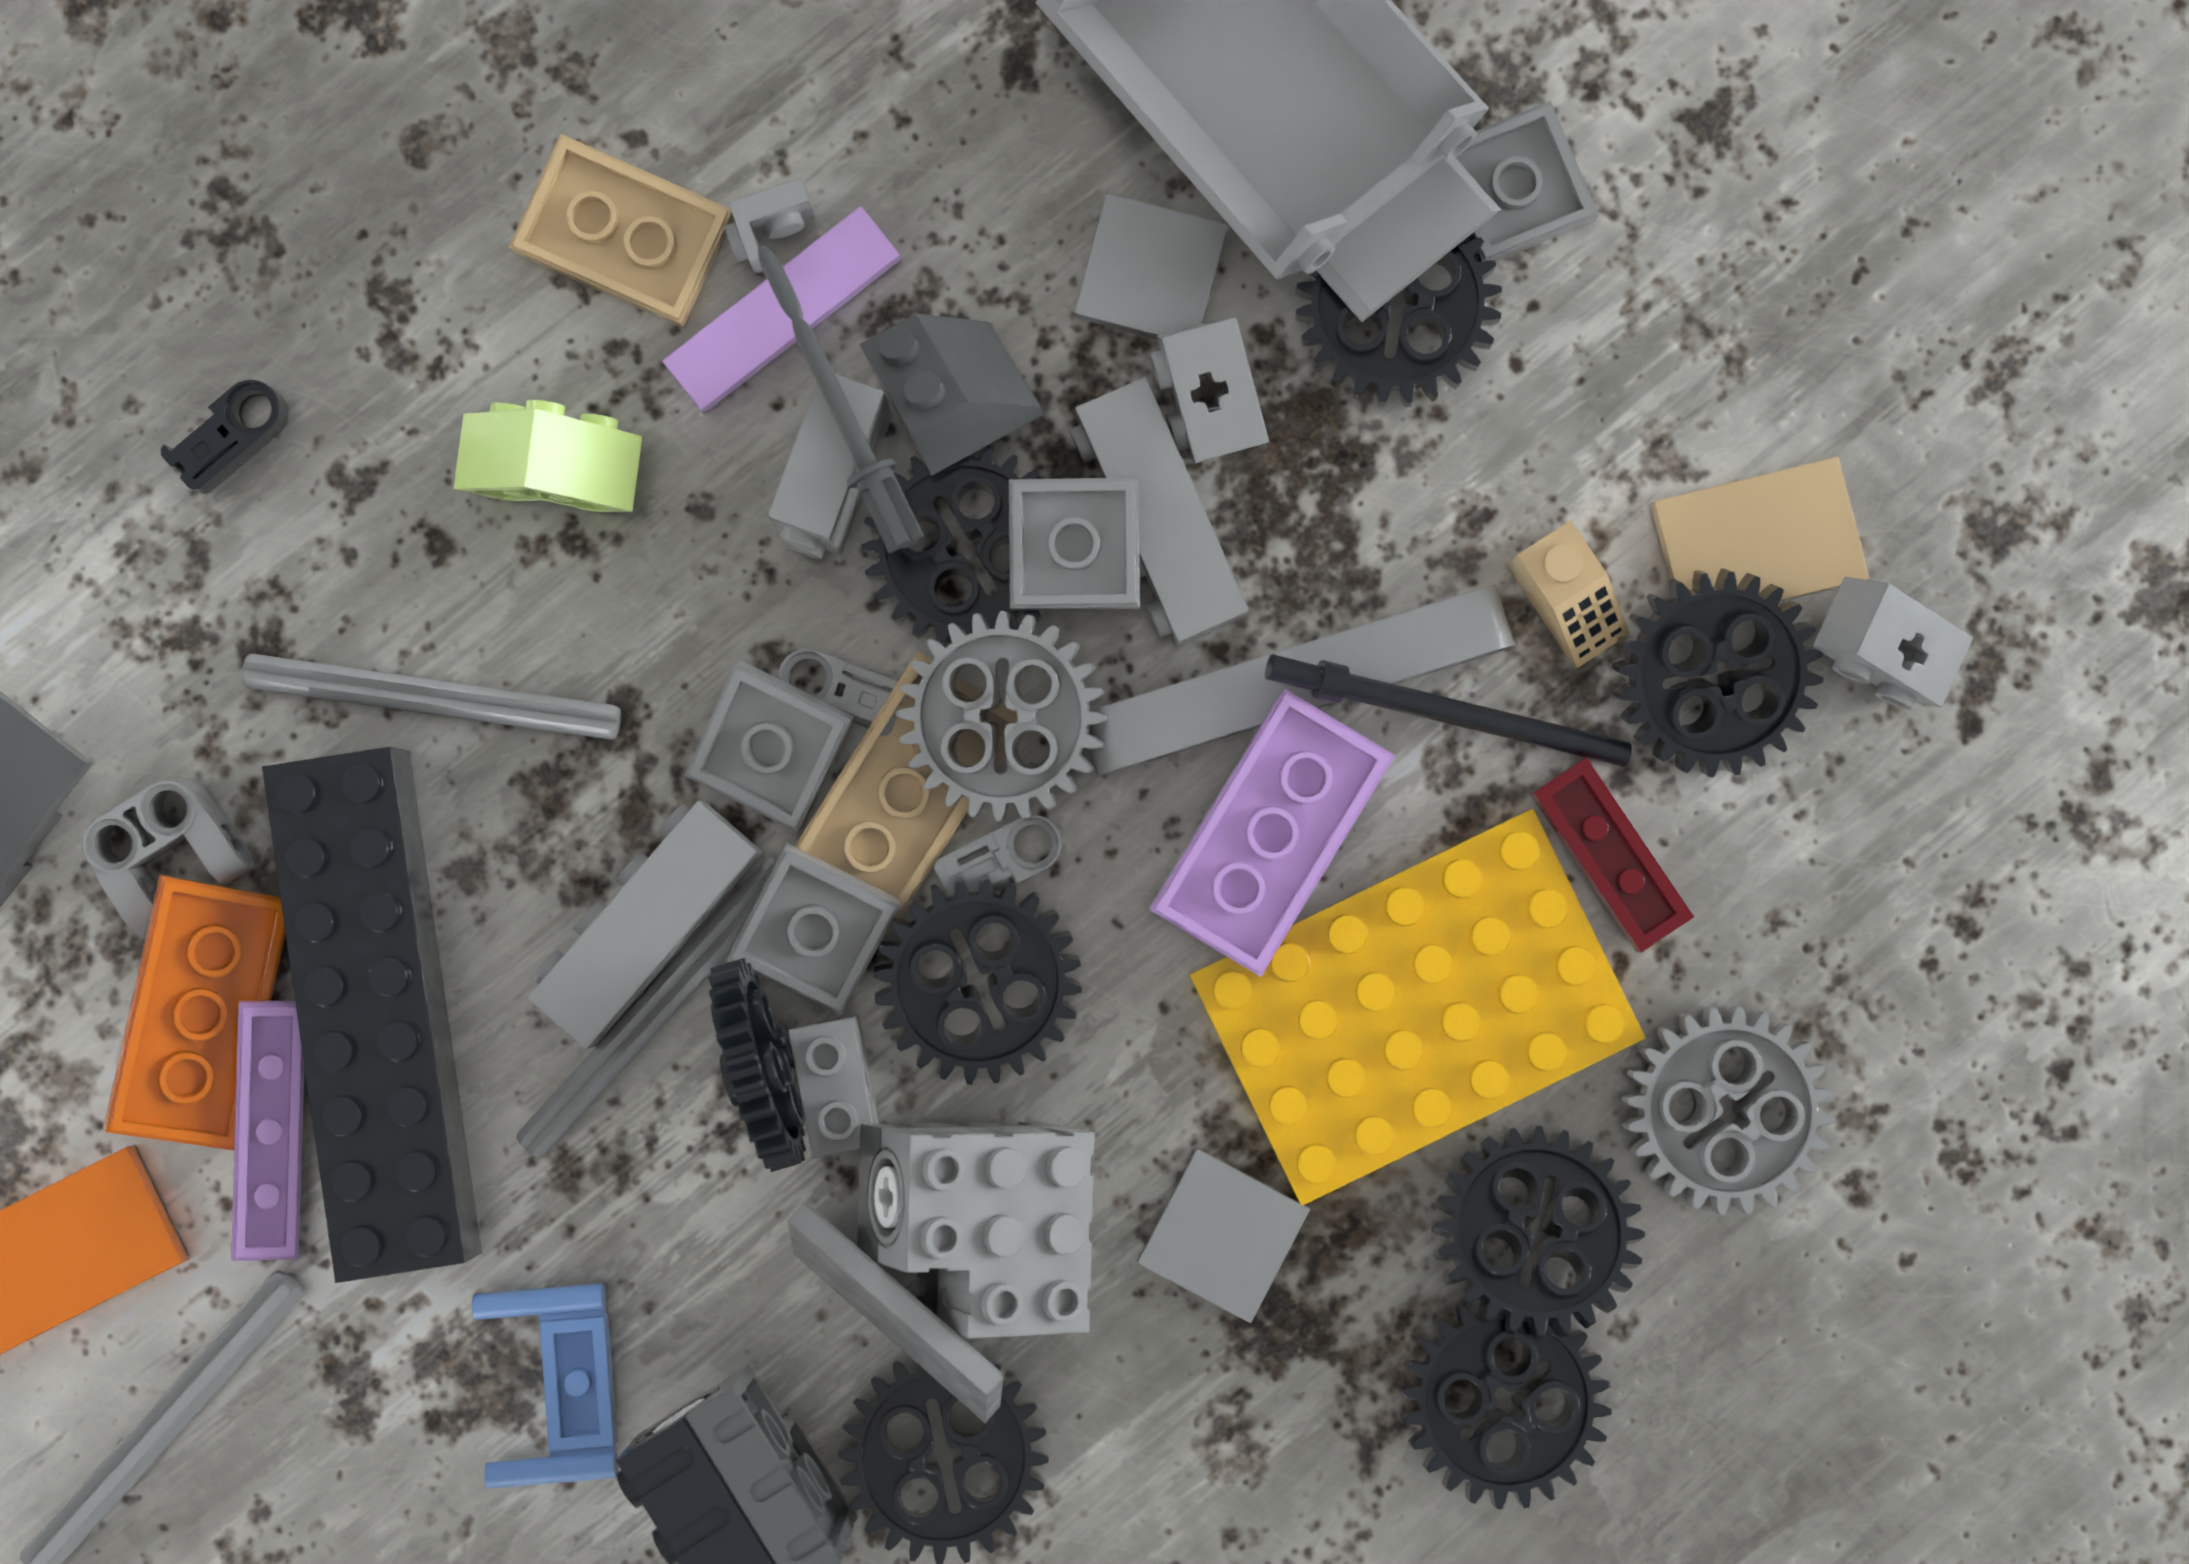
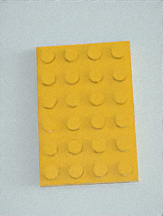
M1534 809L1526 810L1293 923L1261 977L1227 956L1189 974L1301 1206L1646 1039Z

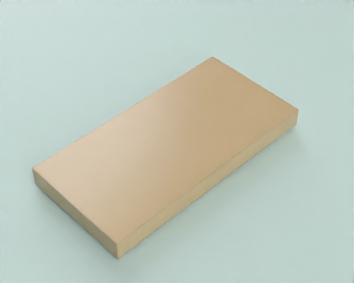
M919 651L912 658V660L926 661L928 663L933 661ZM910 663L794 846L900 899V907L894 916L899 919L909 906L908 901L914 898L964 818L969 804V797L963 796L960 801L951 807L944 805L949 786L943 783L934 789L926 790L924 784L933 770L929 765L912 769L908 765L921 750L918 744H900L899 738L915 729L914 721L897 717L896 711L914 707L915 698L907 694L905 695L900 690L901 684H920L922 676L914 670ZM956 676L955 685L960 697L972 702L983 695L984 692ZM905 696L902 705H899L903 697ZM1001 703L998 708L988 709L987 712L988 722L997 723L999 726L995 767L1005 752V727L1007 724L1017 723L1018 719L1017 713L1007 709ZM891 716L895 717L896 721L891 733L886 736H880ZM965 729L955 739V755L959 761L969 766H974L981 761L986 749L985 742L975 730ZM891 924L886 931L888 934H891L893 931Z

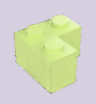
M526 400L525 407L494 402L490 404L489 412L463 414L453 489L504 501L543 500L592 512H632L642 436L617 430L619 420L597 414H580V420L564 416L565 406L554 402Z

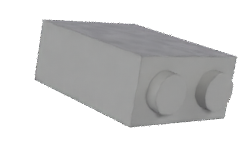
M835 374L875 458H877L893 415L884 391ZM818 383L815 385L767 517L780 531L779 538L787 542L786 547L804 555L822 559L825 550L838 555L842 554L862 496L858 488H850L847 482L852 475L860 470Z

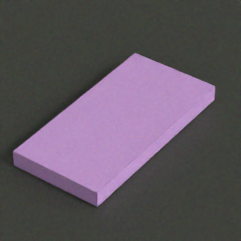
M1282 689L1149 909L1261 977L1395 755L1287 689Z

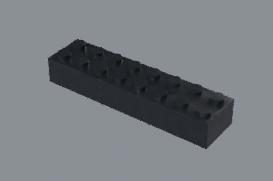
M390 746L262 766L335 1283L466 1263L482 1254L410 751Z

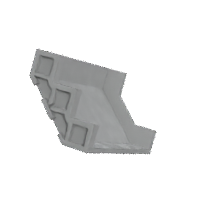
M1037 0L1035 2L1276 279L1302 270L1306 274L1317 271L1361 322L1366 320L1502 210L1456 159L1475 140L1477 132L1473 128L1489 107L1392 0Z

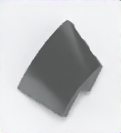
M1 691L0 907L33 867L27 860L63 816L57 809L93 765L89 759Z

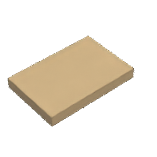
M560 134L508 248L521 257L684 328L727 235L724 226L731 224L734 217L730 208Z
M1839 456L1656 500L1650 504L1669 580L1674 578L1682 582L1689 590L1692 589L1694 571L1700 570L1707 573L1713 586H1715L1716 578L1721 568L1735 573L1737 586L1744 575L1750 573L1760 577L1759 593L1769 584L1782 588L1784 591L1780 601L1840 587L1844 577L1870 579Z

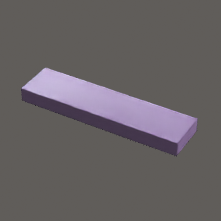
M860 206L785 264L783 268L799 299L803 319L814 329L901 261V257L862 206ZM766 279L667 356L662 362L703 414H705L796 343L797 339L793 330L792 319L781 308Z
M238 1001L231 1261L299 1259L304 1060L295 1001Z

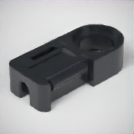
M244 380L236 383L208 406L214 415L175 448L172 449L163 445L160 450L161 456L169 466L177 469L182 474L180 478L187 487L201 494L210 493L282 432L288 420V407L285 399L278 391L258 380ZM253 394L266 395L271 403L269 419L262 426L256 428L245 427L239 416L242 402Z

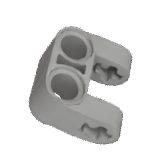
M191 779L164 780L149 785L95 819L86 828L82 837V851L85 859L90 864L105 894L127 926L143 938L146 937L157 888V882L145 865L187 839L208 872L216 881L224 886H228L255 868L251 852L230 819L210 796L209 792L200 783ZM172 791L179 793L187 804V815L179 826L171 823L163 811L165 798ZM117 826L124 828L132 839V850L125 860L117 857L109 845L111 832Z

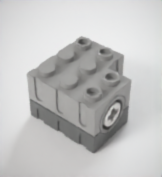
M961 1122L960 1126L946 1123H900V1127L886 1124H861L857 1247L874 1262L906 1273L917 1272V1277H920L919 1296H916V1298L954 1332L967 1339L1088 1333L1090 1328V1309L1087 1308V1290L1091 1289L1092 1242H1089V1222H1092L1093 1175H1090L1091 1156H1094V1132L1044 1122H1018V1125L1003 1122Z

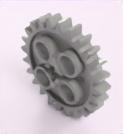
M1007 611L999 612L995 629H990L983 615L978 613L973 614V633L967 635L956 623L949 624L948 630L952 644L947 647L935 639H929L927 645L935 657L932 663L920 660H912L910 663L914 670L922 676L920 684H901L900 686L901 691L915 698L914 707L896 711L897 717L914 721L915 730L899 738L900 744H918L921 750L909 762L910 769L929 765L933 772L927 778L924 788L931 790L943 783L948 785L949 789L944 803L948 807L955 805L963 796L969 797L968 812L970 817H977L985 804L991 803L995 821H1002L1008 812L1009 803H1014L1020 816L1023 819L1031 817L1032 813L1031 798L1037 797L1048 810L1055 807L1056 803L1052 788L1057 785L1070 794L1074 793L1077 787L1069 772L1072 769L1086 773L1092 772L1094 767L1081 754L1084 748H1103L1104 742L1099 738L1089 734L1090 725L1106 722L1108 716L1100 712L1090 711L1089 702L1103 696L1105 691L1102 688H1085L1083 682L1096 669L1095 665L1089 663L1075 667L1071 661L1077 654L1080 645L1074 641L1058 649L1055 644L1060 628L1055 625H1051L1040 637L1036 636V619L1028 614L1022 620L1018 630L1013 629L1012 620ZM1005 658L1009 662L1005 704L1007 709L1017 710L1018 719L1017 723H1010L1005 727L1004 741L1007 769L1005 773L1000 774L995 768L999 726L997 723L988 722L987 712L988 709L998 708L1000 704L997 665L1000 659ZM973 664L982 669L986 676L987 685L983 695L976 701L970 702L960 697L956 690L955 681L957 674L962 668ZM1032 666L1042 667L1051 678L1052 686L1050 693L1046 699L1039 703L1027 701L1019 690L1020 676L1026 669ZM965 729L975 730L985 742L984 756L974 766L965 765L959 761L954 751L955 739ZM1031 730L1043 734L1050 745L1049 758L1038 768L1026 765L1018 756V742L1023 734Z
M1730 1005L1725 1022L1722 1021L1716 1007L1706 1006L1703 1008L1702 1025L1700 1026L1690 1014L1682 1013L1678 1015L1681 1034L1677 1036L1667 1028L1659 1027L1656 1032L1664 1047L1657 1051L1641 1046L1638 1050L1642 1057L1650 1064L1647 1071L1628 1070L1627 1075L1633 1081L1641 1085L1640 1093L1623 1095L1621 1101L1637 1107L1639 1116L1628 1119L1622 1125L1626 1130L1642 1132L1644 1137L1630 1148L1631 1153L1638 1157L1648 1155L1654 1157L1644 1171L1647 1177L1656 1179L1667 1173L1669 1174L1663 1192L1674 1198L1688 1186L1687 1205L1699 1210L1708 1195H1710L1712 1211L1719 1215L1726 1214L1731 1198L1734 1199L1739 1211L1747 1215L1753 1212L1754 1195H1758L1765 1204L1771 1207L1777 1206L1778 1200L1775 1187L1779 1184L1794 1193L1800 1191L1799 1184L1793 1175L1797 1168L1814 1174L1818 1171L1814 1162L1807 1156L1810 1148L1829 1150L1830 1144L1815 1135L1817 1126L1835 1124L1834 1117L1818 1112V1103L1834 1097V1091L1815 1087L1813 1083L1814 1080L1827 1070L1825 1065L1817 1063L1805 1065L1802 1062L1813 1047L1810 1042L1799 1041L1790 1046L1787 1045L1793 1030L1791 1025L1780 1023L1768 1032L1769 1013L1756 1011L1747 1025L1744 1009L1740 1006ZM1736 1047L1744 1056L1745 1066L1737 1079L1727 1082L1719 1072L1718 1063L1721 1055L1726 1050ZM1769 1071L1772 1074V1079L1769 1083L1745 1096L1759 1081L1764 1072ZM1688 1088L1696 1098L1695 1111L1689 1119L1683 1122H1676L1669 1111L1671 1097L1680 1089ZM1722 1097L1739 1100L1732 1107L1733 1113L1737 1117L1732 1123L1717 1119L1724 1111L1719 1103ZM1778 1097L1785 1106V1118L1778 1128L1767 1131L1761 1123L1760 1112L1767 1100ZM1706 1127L1707 1129L1701 1133L1692 1147L1686 1148L1683 1142L1687 1136ZM1730 1138L1737 1149L1736 1160L1729 1169L1717 1172L1711 1163L1710 1155L1712 1148L1720 1140Z

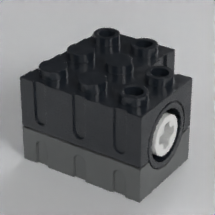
M749 1364L704 1392L703 1395H699L639 1433L616 1459V1463L621 1469L616 1473L618 1484L627 1500L635 1508L644 1506L656 1526V1529L652 1531L655 1545L668 1564H840L843 1558L841 1554L846 1550L849 1542L847 1539L851 1536L854 1528L853 1524L858 1518L855 1512L850 1510L849 1502L791 1408L779 1414Z

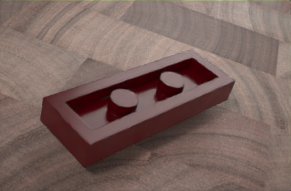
M1587 757L1579 760L1530 793L1636 952L1642 953L1694 918V915Z

